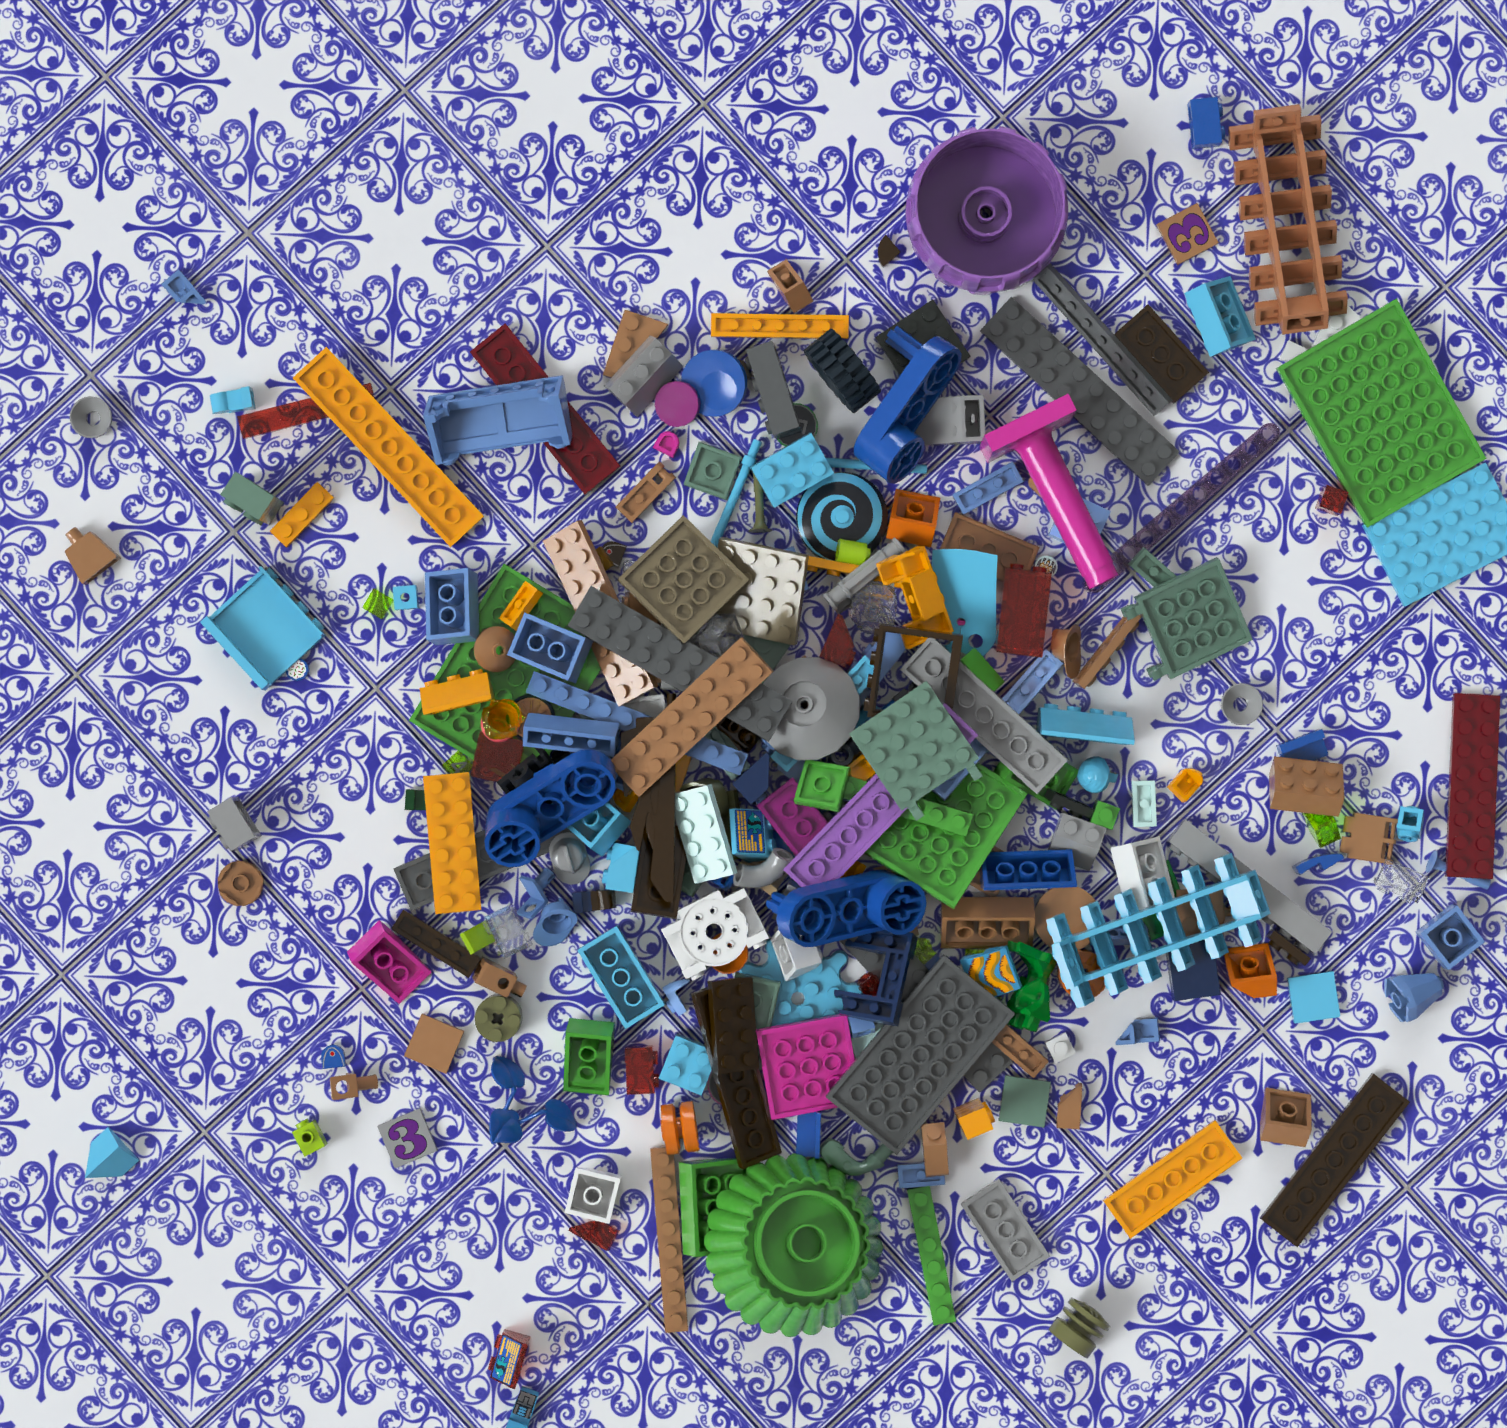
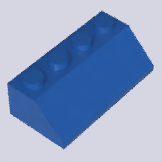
M1072 849L990 852L979 870L981 889L984 891L1077 887Z

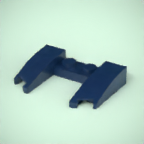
M882 930L858 936L854 942L847 939L845 942L846 947L886 956L877 996L834 990L835 997H841L844 1010L838 1011L840 1015L880 1024L899 1026L903 1008L901 1003L910 959L913 960L918 940L914 933L908 932L904 935H895L889 931Z

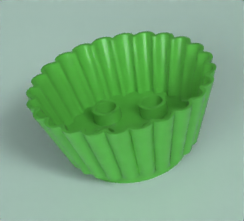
M796 1153L791 1154L787 1159L776 1155L767 1159L765 1164L759 1162L748 1167L746 1175L736 1174L733 1176L729 1183L730 1190L721 1191L716 1198L718 1209L710 1212L707 1223L711 1231L707 1232L704 1237V1246L710 1252L706 1258V1267L711 1273L715 1274L713 1286L717 1292L725 1294L726 1306L732 1311H740L741 1318L745 1323L749 1325L759 1323L760 1328L769 1334L781 1330L782 1334L787 1337H795L801 1331L807 1335L818 1334L823 1326L833 1328L839 1325L842 1315L849 1316L854 1314L859 1306L858 1300L865 1299L870 1295L872 1290L870 1280L875 1279L880 1272V1266L876 1259L883 1252V1244L877 1238L881 1231V1223L876 1217L872 1216L874 1212L872 1200L866 1196H861L862 1186L854 1179H847V1175L835 1167H828L827 1162L821 1157L819 1159L812 1157L807 1160L806 1157Z

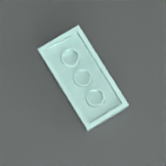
M712 784L675 793V819L694 883L738 873Z

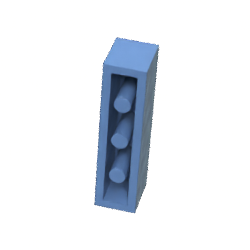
M528 713L523 726V746L568 752L592 749L602 752L606 756L614 757L619 744L620 723Z

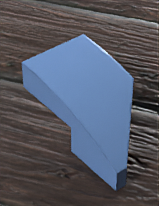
M179 269L161 283L176 302L206 303V300Z
M1158 1018L1134 1020L1117 1039L1116 1045L1160 1041Z

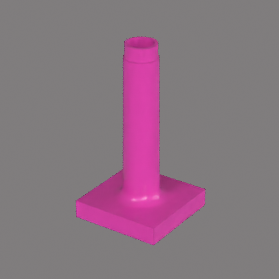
M1066 394L985 434L980 444V449L987 463L1014 450L1019 453L1081 576L1084 577L1089 589H1092L1115 578L1119 574L1052 437V431L1070 423L1077 411L1069 394Z

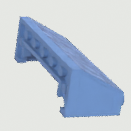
M563 375L430 395L423 414L436 465H452L463 454L549 442L550 446L560 449L570 445L572 439V428Z

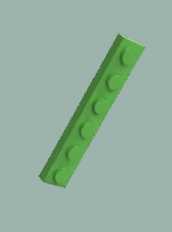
M849 775L843 799L851 800L868 781ZM920 798L916 801L924 813V816L917 820L918 822L967 836L973 813L925 798ZM908 808L901 814V817L916 821Z
M930 1186L908 1188L907 1193L933 1325L956 1322Z

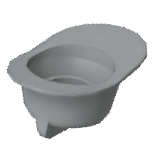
M570 832L555 836L549 846V855L557 878L569 885L584 881L590 872V861L584 842Z

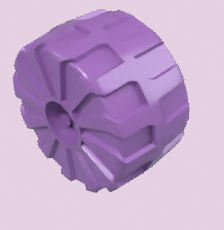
M1000 126L999 129L977 130L975 127L959 131L956 136L933 148L913 176L907 194L905 210L906 225L912 248L919 261L921 260L934 273L937 280L948 287L954 286L969 291L974 295H990L991 293L1016 289L1045 269L1063 241L1068 222L1067 185L1064 176L1058 172L1049 158V152L1039 142L1034 143L1024 136L1017 134L1015 129ZM988 208L991 210L992 216L985 219L980 215V210Z

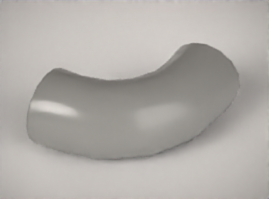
M774 848L767 860L761 864L754 866L739 864L736 867L738 873L733 876V883L741 888H760L770 885L784 875L785 871L783 869L792 861L793 856L784 849Z

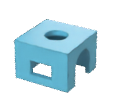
M417 585L393 587L394 609L396 611L419 609ZM403 593H407L410 596L407 602L401 600Z

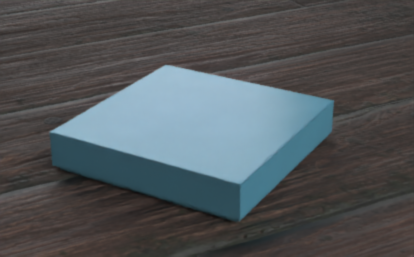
M1334 971L1287 978L1293 1022L1295 1024L1340 1017Z

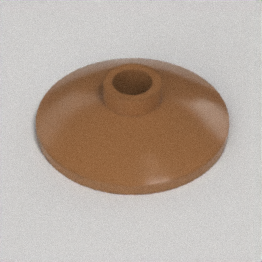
M492 626L483 630L478 635L474 644V656L477 663L483 669L490 672H501L508 669L515 661V658L507 655L514 639V634L500 626ZM498 646L502 647V652L500 654L496 653V648Z

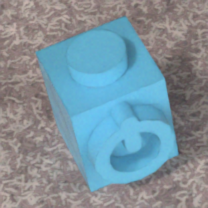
M1400 806L1397 823V836L1399 839L1406 842L1421 840L1424 823L1423 809L1414 806Z

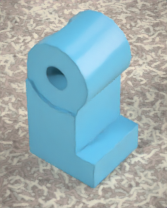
M250 386L210 395L212 414L256 409L253 389Z

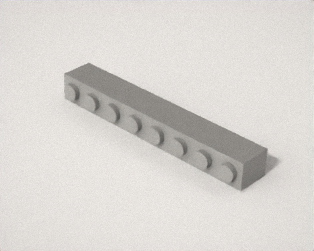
M1183 819L1166 840L1171 844L1168 848L1178 856L1181 853L1189 858L1187 863L1191 866L1199 865V868L1201 867L1207 872L1205 876L1215 884L1218 881L1222 882L1215 869V859L1229 854V852L1186 819ZM1233 856L1239 874L1252 871ZM1257 874L1271 913L1262 918V920L1270 926L1273 923L1280 928L1278 932L1288 940L1291 937L1299 942L1296 946L1306 954L1309 951L1316 954L1332 931Z

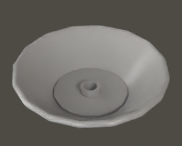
M819 657L796 658L780 665L764 681L763 685L792 701L771 740L768 742L778 753L795 760H819L837 752L851 738L849 733L855 730L860 717V697L852 678L837 664ZM804 702H808V703H809V706H808L807 709H802V708H801V705H802Z

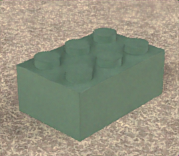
M236 471L220 494L225 498L223 503L243 513V516L261 526L263 522L270 525L284 503Z

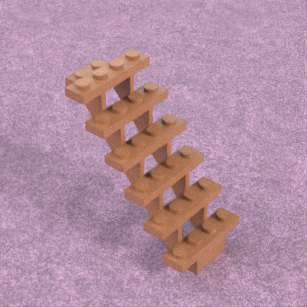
M1299 104L1254 110L1252 124L1230 126L1228 131L1230 151L1253 148L1256 159L1234 162L1233 180L1235 186L1258 183L1262 193L1239 197L1240 221L1263 218L1267 228L1244 232L1245 256L1269 253L1272 263L1249 267V287L1251 291L1274 288L1277 297L1276 300L1254 302V322L1256 326L1279 323L1282 335L1328 329L1329 316L1347 314L1348 295L1346 290L1326 293L1325 281L1342 278L1341 255L1321 257L1319 248L1321 245L1336 243L1337 223L1335 220L1316 222L1314 214L1315 210L1331 208L1332 189L1330 185L1310 187L1309 180L1310 175L1326 173L1327 154L1325 149L1305 152L1304 147L1305 140L1321 138L1320 114L1301 117V107ZM1293 142L1296 153L1265 157L1264 146ZM1298 177L1301 185L1300 189L1270 193L1269 181ZM1300 212L1304 214L1306 224L1275 227L1274 216ZM1308 247L1312 259L1281 263L1279 251ZM1314 283L1317 294L1286 298L1284 286Z

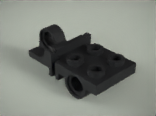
M535 748L540 754L539 756L535 757L532 753L499 779L497 783L507 794L532 779L534 773L552 763L556 764L574 752L554 750L551 758L545 749ZM546 800L544 802L547 804H551L552 801Z

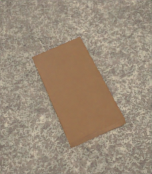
M957 512L954 513L940 546V549H967L998 555L997 580L1021 590L1040 548Z

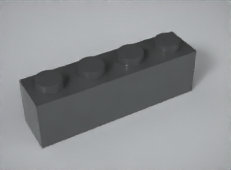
M773 341L746 349L748 356L744 357L748 370H752L755 377L751 381L755 392L759 391L761 396L758 404L761 412H766L768 421H765V426L768 434H773L775 439H779L802 431Z

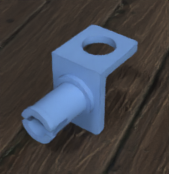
M544 868L535 879L526 876L519 878L530 895V898L518 909L517 914L519 916L533 919L549 902L543 890L555 879V875H553L554 873L550 869ZM536 905L535 909H533L530 912H526V909L529 906Z

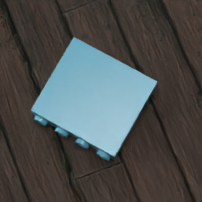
M260 566V571L210 617L206 616L200 623L259 688L266 691L295 662L324 638L326 634L322 631L325 628L317 618L312 620L308 616L309 609L301 601L297 603L291 597L294 593L285 584L281 586L276 581L279 578L270 567L266 570Z

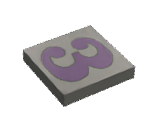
M421 1108L377 1126L394 1168L438 1151Z

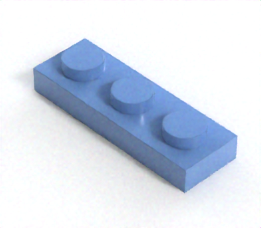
M1012 461L952 494L964 515L1024 481Z

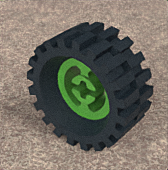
M830 328L803 350L813 368L819 373V376L852 413L857 412L881 392L880 386L870 374L868 368L864 366L861 359L857 357L852 348L848 346L835 330Z

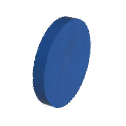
M707 350L700 352L688 361L682 372L681 381L687 382L697 391L696 393L701 402L699 413L702 415L717 417L731 413L742 403L746 395L747 375L744 367L735 356L726 351Z

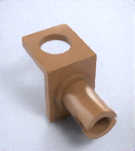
M346 1073V1075L330 1077L331 1098L339 1100L359 1097L358 1091L378 1089L377 1075L356 1077L355 1073ZM341 1080L347 1082V1092L344 1094H340L336 1090V1085Z

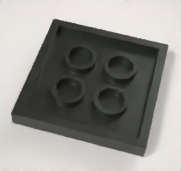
M933 299L875 337L899 375L902 374L910 360L885 342L888 339V332L894 330L896 326L902 328L923 345L936 336L943 337L960 350V364L971 357Z

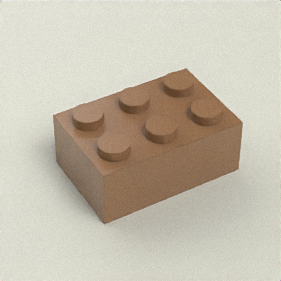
M1274 756L1269 772L1270 809L1339 817L1344 802L1343 764Z

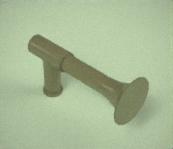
M753 473L755 523L749 532H771L772 529L767 527L764 518V491Z

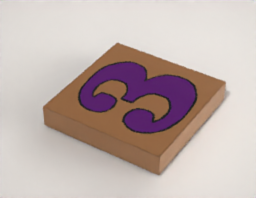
M1198 203L1156 224L1177 265L1219 243Z

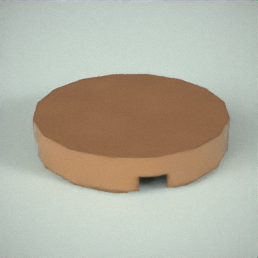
M235 861L227 864L218 876L217 884L220 896L227 903L234 906H246L255 902L260 897L264 888V878L261 871L255 864L248 861Z

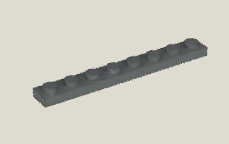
M1051 263L1032 279L1153 416L1172 401L1168 394Z

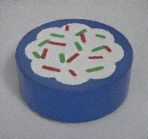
M300 658L286 671V675L294 681H302L309 674V665Z

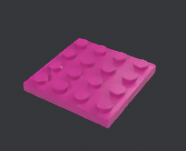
M836 1014L756 1029L771 1120L838 1108L825 1095L855 1061L847 1016Z

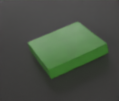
M805 760L794 803L839 812L851 772L850 767L815 760Z

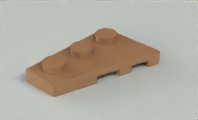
M624 310L603 376L611 378L650 335L658 339L668 324Z

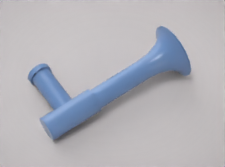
M1436 850L1431 854L1426 865L1427 873L1431 870H1441L1444 872L1446 870V862L1438 857ZM1461 878L1486 890L1491 884L1489 879Z

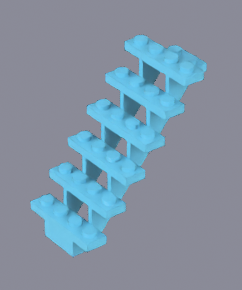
M1229 853L1215 859V869L1222 882L1206 886L1199 865H1195L1181 871L1182 883L1188 891L1186 895L1172 898L1166 878L1162 877L1147 884L1149 896L1155 906L1139 910L1132 889H1128L1114 895L1115 907L1121 916L1119 919L1105 922L1098 901L1091 902L1080 908L1082 921L1087 927L1086 931L1071 934L1064 913L1047 919V929L1054 942L1051 945L1053 949L1052 954L1060 969L1061 980L1065 984L1066 989L1071 990L1070 995L1076 1007L1080 1008L1095 1001L1088 982L1089 980L1104 976V984L1109 990L1110 996L1128 989L1122 969L1134 964H1138V973L1142 977L1144 984L1162 977L1156 957L1170 951L1172 953V962L1177 967L1178 972L1195 965L1189 947L1190 944L1205 939V948L1210 954L1211 959L1225 955L1229 951L1223 932L1238 927L1239 938L1243 941L1245 947L1260 942L1262 938L1256 920L1262 919L1271 913L1256 870L1239 874L1233 855ZM1223 889L1224 895L1228 898L1231 906V915L1235 920L1219 925L1209 894ZM1190 901V905L1198 919L1197 925L1201 933L1186 937L1175 906ZM1156 913L1157 919L1161 922L1164 930V939L1168 944L1152 949L1142 918ZM1123 926V930L1130 941V950L1134 957L1119 961L1108 930ZM1089 937V941L1094 947L1097 956V964L1101 969L1085 973L1075 942Z

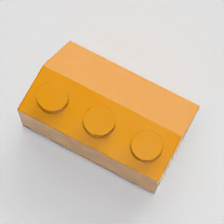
M483 669L469 672L470 676L461 678L460 674L446 677L447 682L439 684L438 680L425 682V687L419 688L423 715H432L495 700L489 673H483Z

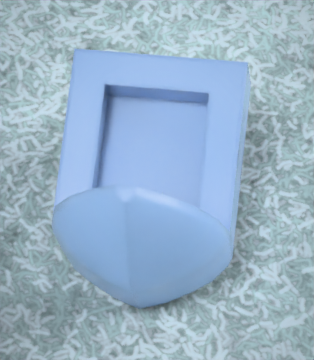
M690 979L674 981L663 987V991L669 999L666 1001V1004L672 1014L677 1012L678 1016L687 1011L676 990L689 983Z

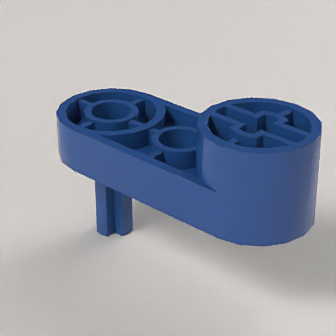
M899 326L888 332V339L885 342L910 360V362L861 430L854 445L855 457L890 484H895L908 476L921 459L925 442L915 431L950 383L961 362L960 350L943 337L936 336L923 345Z
M592 749L574 752L496 800L490 806L486 817L484 841L485 850L489 857L497 864L506 867L526 865L537 857L542 842L606 804L612 798L616 789V769L612 760L604 753ZM546 800H554V801H556V802H558V803H556V804H547V803H545L544 801H546Z
M873 870L800 887L791 891L787 896L779 892L771 893V899L766 901V906L773 913L777 914L778 930L783 937L803 947H816L882 930L889 931L895 935H904L913 931L920 924L925 914L927 902L925 893L918 884L888 870Z

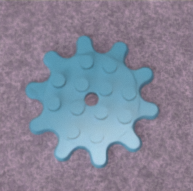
M769 938L766 941L767 944H765V949L768 953L766 963L758 966L751 962H746L739 970V973L781 981L771 1027L839 1014L838 1011L844 1010L842 998L835 997L834 990L863 994V987L859 983H847L841 978L840 972L848 962V955L842 950L835 951L829 957H822V963L816 969L792 980L785 981ZM795 992H801L805 997L804 1002L800 1005L794 1004L791 1000L792 994Z

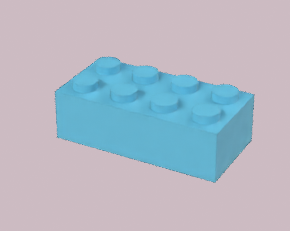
M618 925L577 950L625 1029L665 1005V1001Z

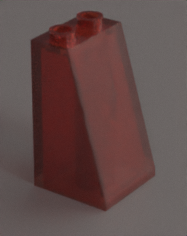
M1010 563V567H1004L996 626V641L994 643V650L996 652L1042 658L1052 573L1046 572L1047 568L1033 566V570L1024 569V565Z

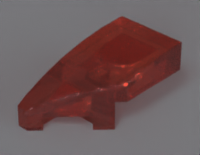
M590 1221L570 1227L568 1231L584 1240L592 1242L605 1251H609L620 1230L607 1223Z

